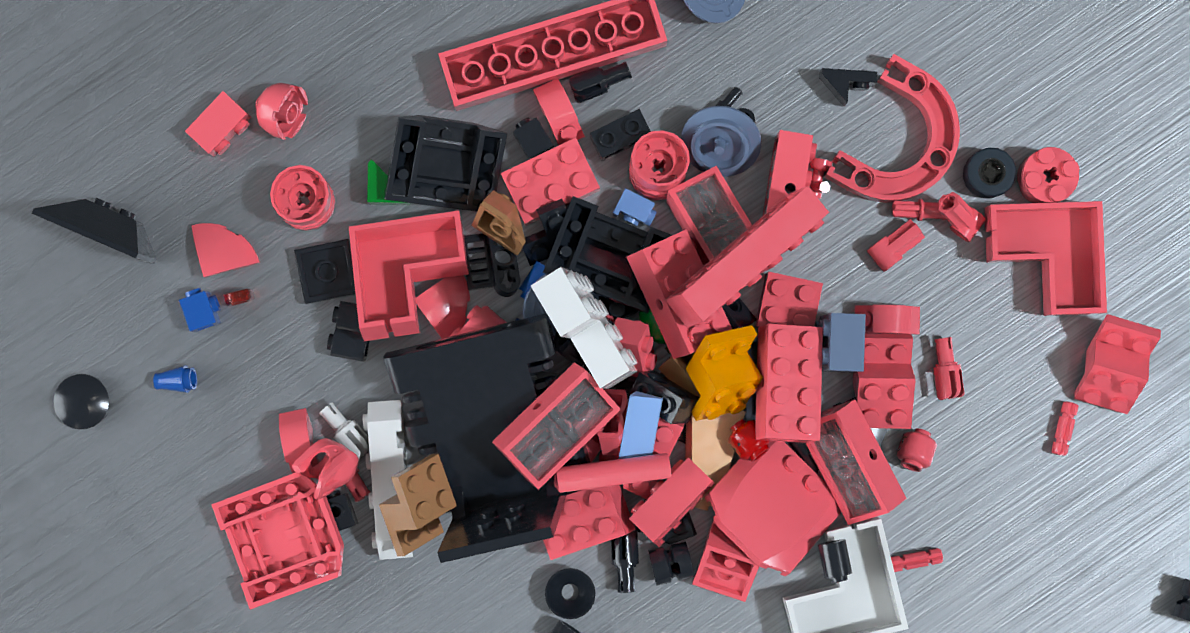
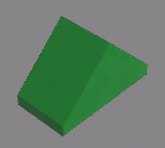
M370 160L368 162L367 203L370 205H410L411 203L384 199L388 175L373 160Z

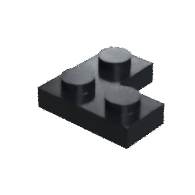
M562 199L536 209L544 230L525 237L526 242L522 249L530 266L534 265L536 261L541 262L549 258L567 212Z

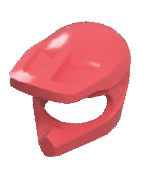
M323 438L309 447L293 463L292 468L296 473L319 480L314 498L320 500L353 478L358 468L359 459L345 445L328 438ZM318 453H326L317 465L308 469L311 460Z

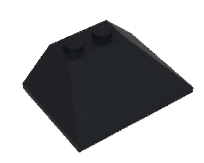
M425 115L398 117L384 199L477 212L483 200L493 190L497 192L507 133L473 122Z
M572 196L543 273L549 275L562 267L582 274L583 277L586 275L594 287L593 293L648 314L650 307L627 260V256L672 235L650 227L647 232L598 213L597 209L599 206Z
M95 198L94 202L82 199L33 208L31 214L131 257L155 264L156 257L143 223L136 221V214L122 208L119 213L109 209L111 203L99 198Z

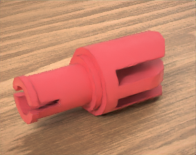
M952 337L934 339L938 364H935L936 367H933L938 400L963 397L965 392L961 364L954 360Z

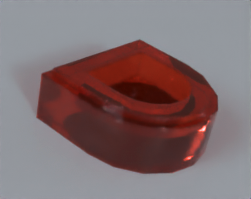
M252 289L239 290L223 295L225 304L229 307L254 301L253 299H255Z

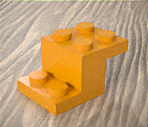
M752 325L706 335L687 365L686 371L700 394L699 400L691 411L696 421L703 419L713 420L727 413L737 414L745 409L746 403L756 392V388L763 377L748 353L752 342L757 336Z

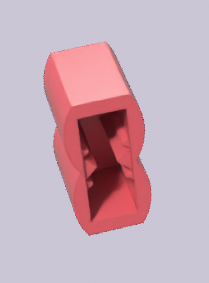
M605 389L604 391L621 410L597 432L602 455L619 456L628 398L625 390Z

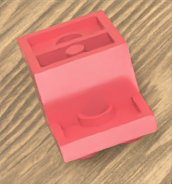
M1107 314L1087 348L1085 374L1075 390L1074 399L1128 414L1149 380L1150 355L1161 338V330Z
M865 333L864 372H853L852 384L856 402L870 428L911 429L916 380L911 365L912 334Z
M713 518L692 585L745 602L759 566L717 527Z

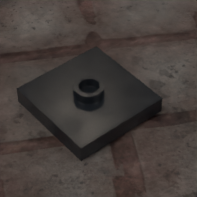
M349 239L294 250L306 305L356 294Z

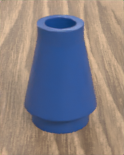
M187 365L162 373H155L153 377L154 387L156 390L164 389L189 393L190 390H194L197 387L196 371L193 367L189 368Z

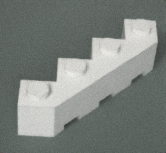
M401 400L368 402V412L363 414L364 431H368L369 453H366V468L371 470L372 493H369V507L374 509L375 532H372L373 549H378L380 560L413 557V551L406 556H397L379 504L397 494L391 477L407 468Z

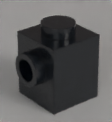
M336 490L326 496L339 531L359 524L348 492L341 495L340 491Z

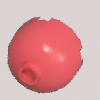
M276 83L267 87L257 98L255 104L259 125L274 137L285 139V137L293 138L301 129L306 118V114H301L303 104L308 105L304 89L286 83Z

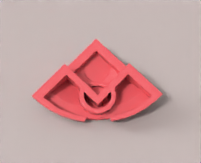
M202 223L191 225L203 277L207 278L260 263L255 249L241 234L237 235L227 230L226 226L219 224Z
M464 275L444 278L416 297V304L442 339L450 337L456 328H463L467 320L465 316L467 302L470 301V293Z

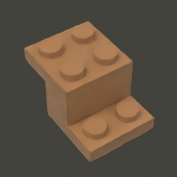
M431 454L392 476L391 479L397 494L379 504L397 556H406L444 533L439 516L457 506L439 454Z

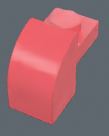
M558 78L533 89L558 146L574 138L579 140L585 137L571 102Z
M855 305V314H866L865 333L919 335L920 307L906 305Z
M306 408L279 414V432L282 449L292 474L295 473L292 468L293 463L313 445V428ZM317 455L311 460L308 469L319 463Z

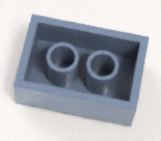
M830 313L820 316L819 321H815V327H823L822 372H864L866 314Z

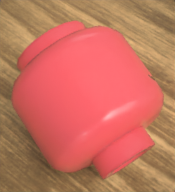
M916 428L915 431L903 434L897 451V458L901 461V466L915 472H921L922 469L931 466L937 443L930 437V432Z

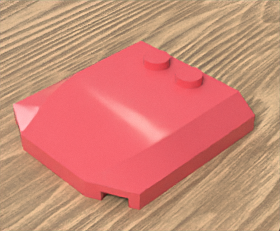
M770 441L768 444L770 449L757 460L752 462L750 459L742 460L739 458L708 492L705 499L707 502L710 501L715 512L713 518L717 527L757 566L764 569L769 567L780 571V575L787 576L840 515L841 510L827 483L785 442Z
M295 472L211 504L220 530L225 529L243 577L244 582L240 584L250 610L341 576L344 543L327 497L320 500L314 498L317 484L309 477Z

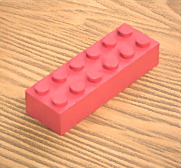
M809 186L789 193L667 297L665 301L685 326L693 324L700 326L704 322L708 324L720 314L717 310L725 304L730 305L741 296L739 290L746 286L751 287L762 278L760 272L766 268L771 269L782 261L781 254L798 247L804 241L802 236L819 229L824 224L822 219L829 211Z

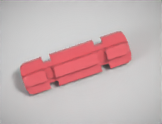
M1068 401L1063 402L1061 408L1063 414L1059 416L1054 437L1057 439L1056 442H1053L1052 453L1061 456L1067 455L1069 449L1067 443L1071 441L1075 419L1073 418L1075 415L1077 416L1078 404Z
M935 548L928 550V552L919 551L904 554L903 557L893 556L891 560L894 572L903 571V568L909 570L929 566V563L932 565L940 564L943 562V554L941 549Z

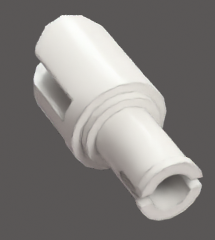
M333 402L319 413L335 431L333 438L336 442L345 445L357 455L358 459L368 452V435L355 420H347Z

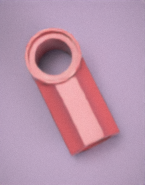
M954 192L943 195L938 201V211L951 224V231L961 239L970 242L985 223L986 218L980 212L970 207Z
M909 219L888 237L884 236L876 242L867 252L884 273L901 260L903 254L920 243L925 236L917 224Z

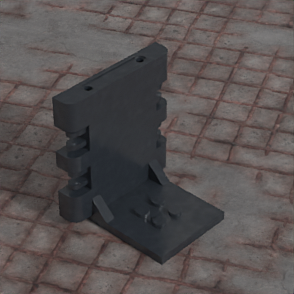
M547 313L386 352L383 356L394 393H407L402 396L403 403H413L422 400L424 406L414 408L407 413L410 420L406 422L405 429L410 445L412 447H419L420 455L438 452L457 505L448 511L452 512V521L437 552L440 563L554 537L567 492L560 493L556 489L554 475L538 490L492 443L502 431L557 379L556 376L537 379L536 372L546 371L554 366L553 360L543 359L553 356L558 349ZM586 444L563 466L591 463Z

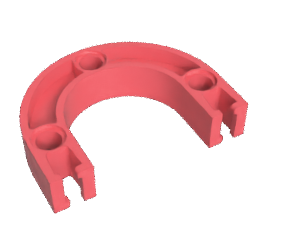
M895 54L891 56L885 67L890 69L891 66H894L903 72L906 77L900 82L887 76L889 71L885 69L877 83L908 99L922 113L928 133L927 144L922 156L908 169L898 172H883L871 168L839 150L832 162L837 164L838 161H841L852 169V173L847 179L834 173L835 167L831 165L823 176L845 190L875 202L889 203L907 200L923 193L936 184L951 166L958 149L960 137L957 110L946 89L932 75ZM915 78L921 82L922 88L920 91H914L910 88V79ZM932 153H938L942 156L943 163L941 166H934L930 160ZM856 174L867 176V187H859L856 184Z

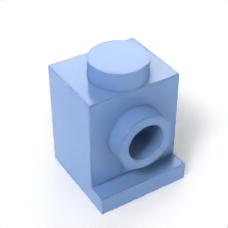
M625 188L613 211V216L618 218L621 213L624 215V221L636 227L639 223L650 227L657 212L652 210L655 205L654 202Z

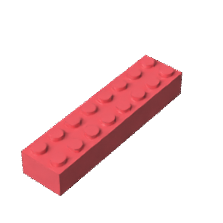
M610 0L448 50L438 55L456 111L544 85L557 78L560 80L596 67H602L666 47L667 38L655 0Z

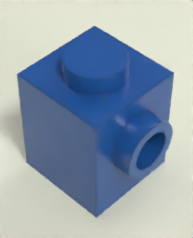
M201 288L186 292V298L179 300L190 332H198L221 323L217 313L221 308L216 295L212 296L210 292H202Z

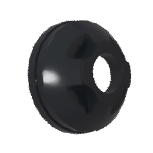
M565 568L557 571L548 580L545 588V600L549 609L563 619H577L584 616L592 608L595 601L596 592L593 581L585 572L579 569ZM574 584L577 586L579 594L576 599L567 600L563 597L562 589L565 585Z

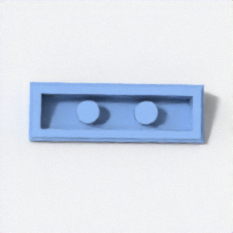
M638 391L630 395L618 459L653 455L663 398Z

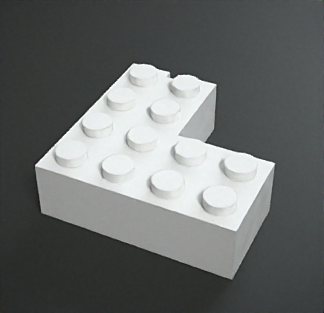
M560 267L531 285L560 337L571 338L599 388L609 389L637 372L634 365L638 362L630 349L622 346L620 342L623 339L622 334L615 324L612 325L605 316L609 313L601 300L594 299L591 293L594 287L586 275L583 277L582 274Z
M874 517L854 523L853 529L850 525L846 524L829 528L824 532L826 542L839 539L846 540L852 574L847 575L848 580L837 582L835 585L783 597L791 633H893L909 629L880 518Z

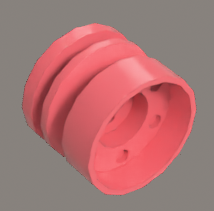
M661 130L651 131L643 135L635 143L628 169L629 180L635 191L651 200H666L668 190L684 182L690 163L689 150L684 141L674 133Z
M303 165L288 167L280 172L272 183L270 191L272 206L277 214L293 228L305 231L318 229L327 223L332 216L335 207L334 191L321 173L312 167ZM305 196L309 199L310 203L308 205L302 203L301 197Z

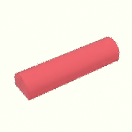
M662 453L563 466L554 474V485L562 493L667 479L672 477L671 465L668 454Z

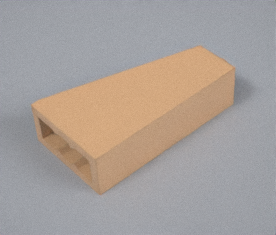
M745 411L737 414H723L713 420L703 419L696 421L693 415H691L689 422L686 423L685 460L687 458L691 459L715 485L730 468L735 451L728 441L733 433L730 428L741 419H744ZM704 496L695 508L708 511L709 506L712 507L710 501H706Z

